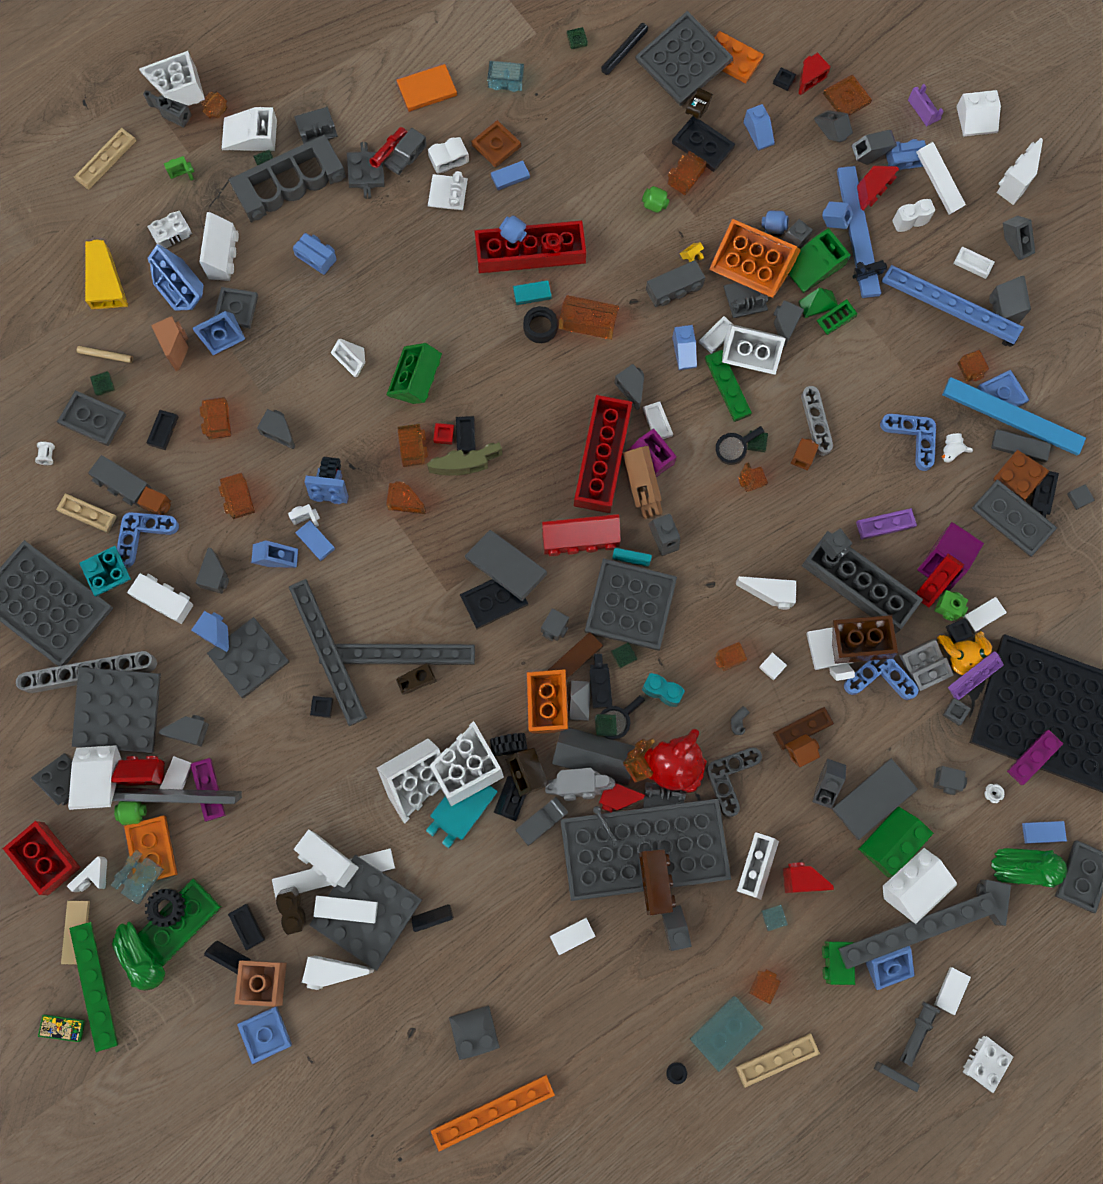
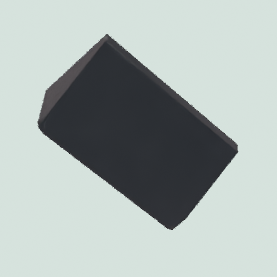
M508 776L494 813L516 821L526 795H519L512 776Z
M447 904L413 916L411 918L413 931L418 932L453 920L454 916L451 906Z
M215 941L204 953V956L238 974L239 961H251L250 958L219 941Z

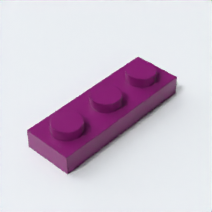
M1049 729L1045 730L1007 772L1020 785H1024L1063 743Z
M211 758L190 764L197 790H219ZM200 803L205 822L226 816L223 804Z

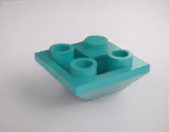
M116 546L79 563L95 597L131 580Z

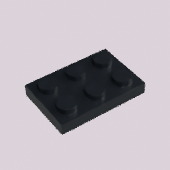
M694 116L689 119L672 139L673 145L713 172L735 147V143Z
M493 579L460 594L476 630L528 606L526 598L521 601Z

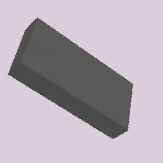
M876 1062L874 1067L876 1071L918 1092L919 1083L880 1062Z

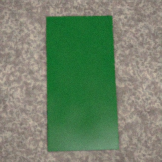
M194 878L179 892L182 894L181 897L185 899L184 905H186V909L183 911L185 915L181 916L182 920L180 922H176L175 925L169 927H158V925H153L152 921H150L138 933L144 950L150 956H155L156 961L162 966L222 908ZM171 901L159 912L161 915L168 916L172 912L173 904Z

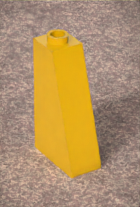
M104 240L86 241V303L91 309L128 307L110 249Z

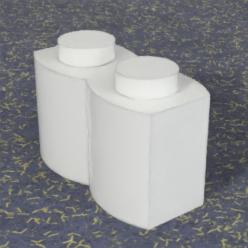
M460 137L450 138L447 142L434 144L428 149V156L437 174L444 173L469 162V154Z
M922 199L915 204L903 205L897 210L892 222L898 232L907 231L913 226H923L930 221L935 212V207L931 199Z

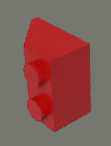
M127 756L126 760L118 761L111 782L122 786L161 785L164 779L165 761L158 759V756H146V759L138 760L137 756Z
M804 862L788 864V868H783L785 893L834 890V886L813 867L805 866Z

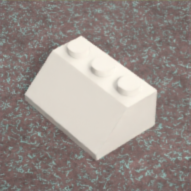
M207 212L199 262L208 279L230 281L231 274L234 273L233 258L236 257L235 242H238L239 233L233 223L211 212Z
M729 324L724 341L722 362L776 375L786 338L768 332Z
M923 848L883 885L884 900L916 924L957 885V882L942 861Z

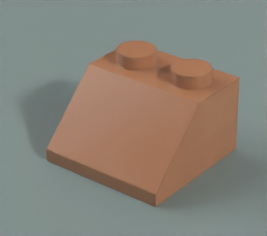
M171 316L151 326L167 359L175 371H178L188 351L189 346L186 340L189 338L180 322H175Z
M239 961L234 1004L282 1006L287 963Z

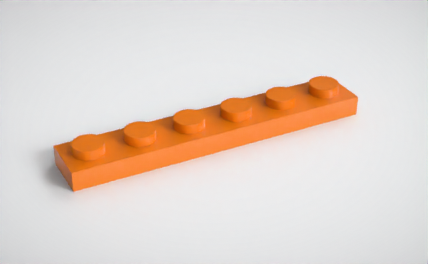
M543 1075L432 1129L431 1134L437 1149L442 1151L555 1096V1093L547 1075Z

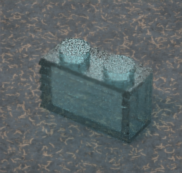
M489 61L488 88L494 90L509 89L512 92L522 91L524 64Z

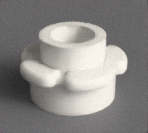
M989 784L984 794L991 803H998L999 800L1004 798V789L998 784Z

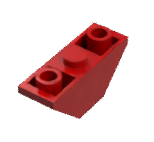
M873 166L857 185L860 208L863 211L868 205L872 207L878 200L876 196H881L888 188L886 184L891 185L897 178L895 174L899 170L897 166Z

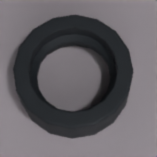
M537 306L527 311L524 316L523 329L529 340L535 343H546L556 335L558 320L556 314L551 309ZM539 316L545 317L550 320L551 328L545 333H536L530 328L531 320Z

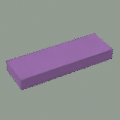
M912 508L856 522L861 540L917 526Z
M994 651L951 684L948 689L952 696L960 700L1004 665L1000 656Z

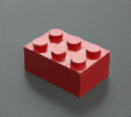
M34 821L2 848L39 895L49 896L81 868L45 822Z

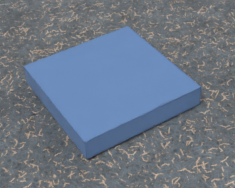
M1011 370L977 387L979 390L1017 407L1029 401V398Z
M277 1006L237 1024L252 1064L292 1046Z

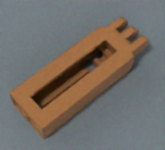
M649 446L624 452L623 456L636 508L641 507L644 519L662 515L660 503L662 499Z

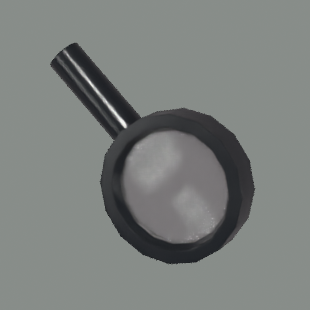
M762 426L744 437L737 433L722 435L716 443L718 459L727 465L740 463L747 454V443L765 432Z
M639 695L624 709L617 706L604 709L597 721L598 730L601 735L611 740H618L624 737L629 731L631 724L629 714L645 701L644 698Z

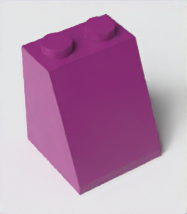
M951 522L940 535L917 571L929 577L947 553H949L964 564L960 572L945 588V590L950 591L968 572L984 543Z

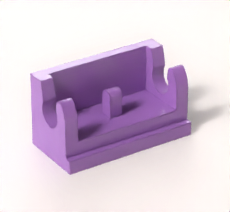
M923 84L920 90L918 87L913 88L908 101L927 127L940 120L944 111L942 108L936 109L925 93L927 87Z

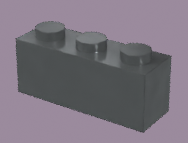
M696 260L647 281L646 291L655 307L665 306L673 299H680L691 291L696 292L700 290L704 285L705 276Z
M102 455L88 472L93 478L91 480L99 487L106 486L108 488L107 491L116 497L118 494L124 497L122 500L130 506L135 504L140 507L137 502L145 487L151 488L148 483Z

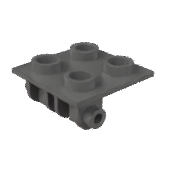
M328 106L294 116L303 144L324 134L327 139L338 137Z
M738 282L723 286L733 318L768 311L766 302H768L767 295H763Z
M64 753L31 777L57 805L62 804L64 806L69 802L72 760Z
M646 782L643 808L684 803L686 792L682 790L672 791L660 787L657 783Z

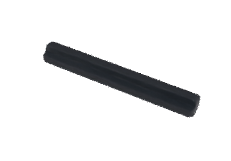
M641 23L601 66L602 73L608 75L647 33L648 26L645 23Z

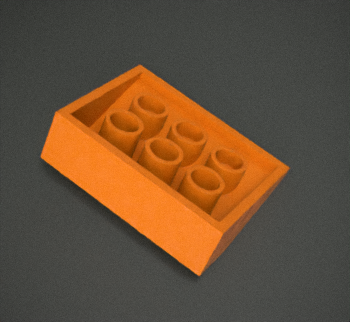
M732 219L709 270L774 298L791 271L801 250L793 244Z

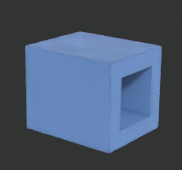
M830 201L822 214L827 227L847 229L853 216L849 203Z

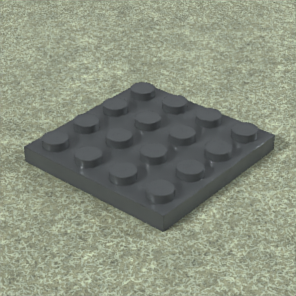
M686 11L639 52L635 59L682 106L697 92L698 88L705 86L733 61V56Z
M603 559L585 633H592L593 635L659 651L677 577Z
M79 667L72 747L117 745L118 750L153 753L161 673Z
M354 855L351 861L359 867L344 888L337 885L332 889L328 897L378 902L376 923L314 917L309 925L377 971L423 899L359 856Z

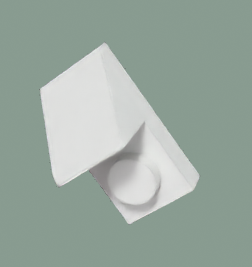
M101 856L96 857L67 887L72 892H83L91 885L90 881H92L97 888L105 889L107 859Z

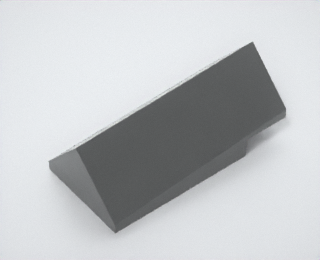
M568 727L567 730L560 732L552 764L569 769L592 768L603 776L607 775L613 778L617 783L628 785L638 747Z

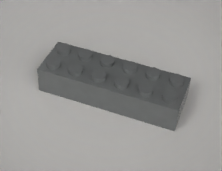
M827 531L801 566L869 616L892 615L895 634L899 632L923 599L851 547L848 548L850 552L842 558L838 556L831 560L820 546L832 534Z

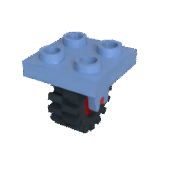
M323 457L316 477H305L304 483L310 499L316 502L331 501L334 504L348 502V493L345 482L342 480L341 461L339 458Z

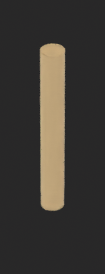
M82 346L77 347V353L128 363L133 361V356Z

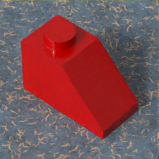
M818 52L813 56H808L803 61L799 84L800 95L828 76L831 66Z
M616 783L615 788L603 790L598 804L602 805V810L612 813L613 810L619 811L642 801L645 795Z

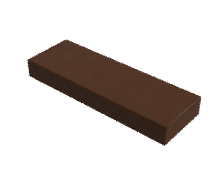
M588 633L547 671L566 670L567 680L596 654L603 645L592 633Z
M823 707L772 734L781 750L786 749L785 744L805 734L810 737L832 726L834 722L826 708Z

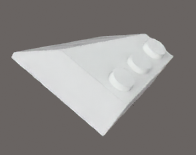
M188 51L139 68L140 72L165 98L188 106L205 100L197 68Z
M474 721L463 734L456 738V741L449 748H446L430 764L451 806L504 778L501 767Z
M429 739L422 741L377 767L388 798L404 824L410 819L408 816L415 809L418 811L423 806L422 803L441 788L430 767V764L441 753L439 748Z

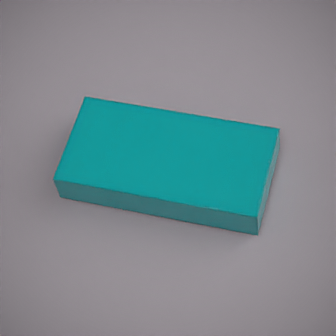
M548 280L513 286L516 305L552 299Z
M614 548L612 559L648 567L652 555Z

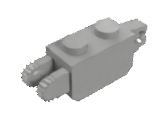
M592 768L561 770L557 774L556 779L548 780L549 785L546 786L545 792L551 795H559L566 801L576 800V797L594 799L595 795H602L603 790L615 788L616 783L613 778L607 775L603 776Z

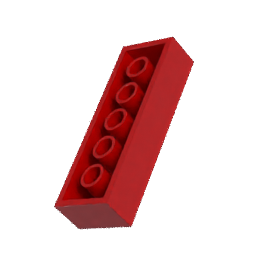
M582 220L527 225L524 230L527 232L521 242L518 240L514 244L501 236L499 228L474 230L479 273L586 264V246ZM548 233H557L563 237L564 241L560 245L561 250L559 252L544 249L543 244L546 242V235Z
M596 395L574 498V507L611 513L633 402Z

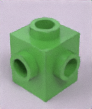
M946 590L940 595L934 611L943 615L942 617L947 620L956 621L961 616H965L968 610V606H966L968 599L958 592Z

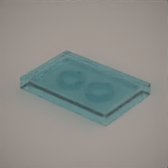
M733 996L690 1040L715 1069L720 1072L763 1027L743 1004Z

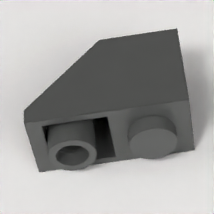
M886 130L865 135L851 146L856 160L868 165L896 147L897 144L892 130Z
M830 759L826 760L819 776L812 800L813 803L832 808L846 779L845 764Z

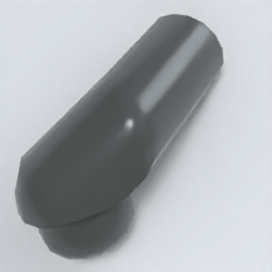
M744 706L731 717V730L735 735H743L745 733L743 719L750 712Z

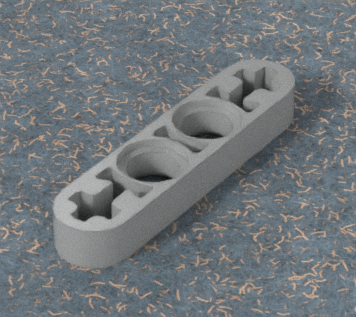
M808 386L804 389L801 399L812 440L819 445L816 453L825 456L832 450L833 442L819 390L814 386ZM808 392H810L811 395H814L813 398H812V402H813L812 404H810V403H811V398H810V396H806V395L808 394ZM812 408L818 409L819 412H820V415H819V416H813V415H811L810 409H812ZM821 425L824 428V432L817 433L814 427ZM823 437H824V439H823L824 445H827V446H828V447L826 448V450H824L823 447H820V445L822 444V439H821V438H823Z

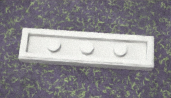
M932 142L916 151L948 214L965 206L966 204L935 144Z

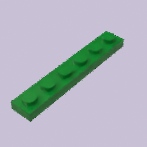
M92 922L71 927L69 930L95 1051L99 1052L118 1046L93 926Z

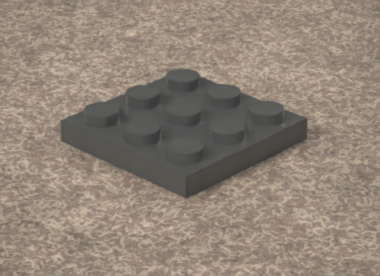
M254 617L228 636L229 650L227 652L217 646L207 652L241 698H245L289 663V660Z

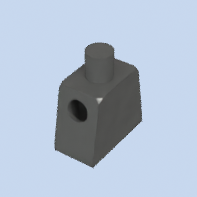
M671 514L653 519L648 525L661 556L678 551L680 535Z

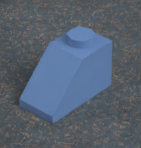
M763 104L748 109L743 123L758 151L774 145L771 120Z
M693 325L674 327L672 338L678 369L697 368L696 340Z
M270 541L253 544L251 563L266 567L295 568L297 567L298 549Z
M204 611L191 631L225 652L229 650L228 626L222 622L223 617L215 612L211 615Z

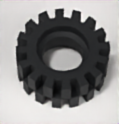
M525 733L507 734L490 739L491 750L494 756L514 754L528 749Z
M160 889L157 892H153L152 897H148L147 900L149 902L145 903V907H147L145 914H148L149 917L147 919L152 921L153 925H158V927L173 926L176 922L182 920L181 916L185 915V912H183L186 909V905H184L185 899L176 890ZM167 899L173 904V910L168 916H163L159 913L158 906L160 902Z

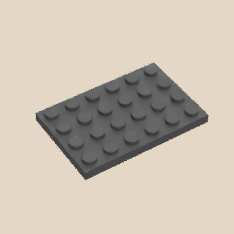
M25 540L0 567V622L57 666L66 665L113 610L111 605L99 596L95 597L90 589Z

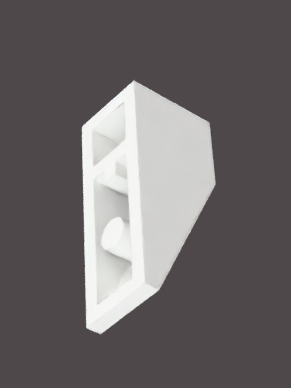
M740 576L736 580L737 586L772 606H778L779 609H790L796 603V581Z

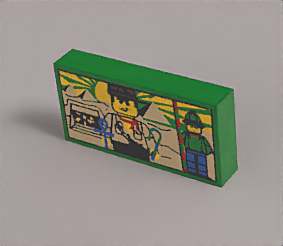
M44 1014L42 1015L38 1037L81 1042L86 1020Z

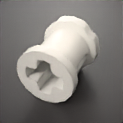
M38 442V457L35 458V462L40 465H52V450L55 449V445L49 442Z

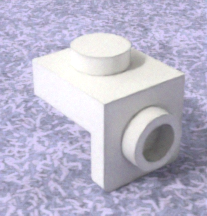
M309 504L303 507H295L292 509V512L288 513L294 525L311 518L315 527L319 526L317 520L320 517L316 509L312 510Z

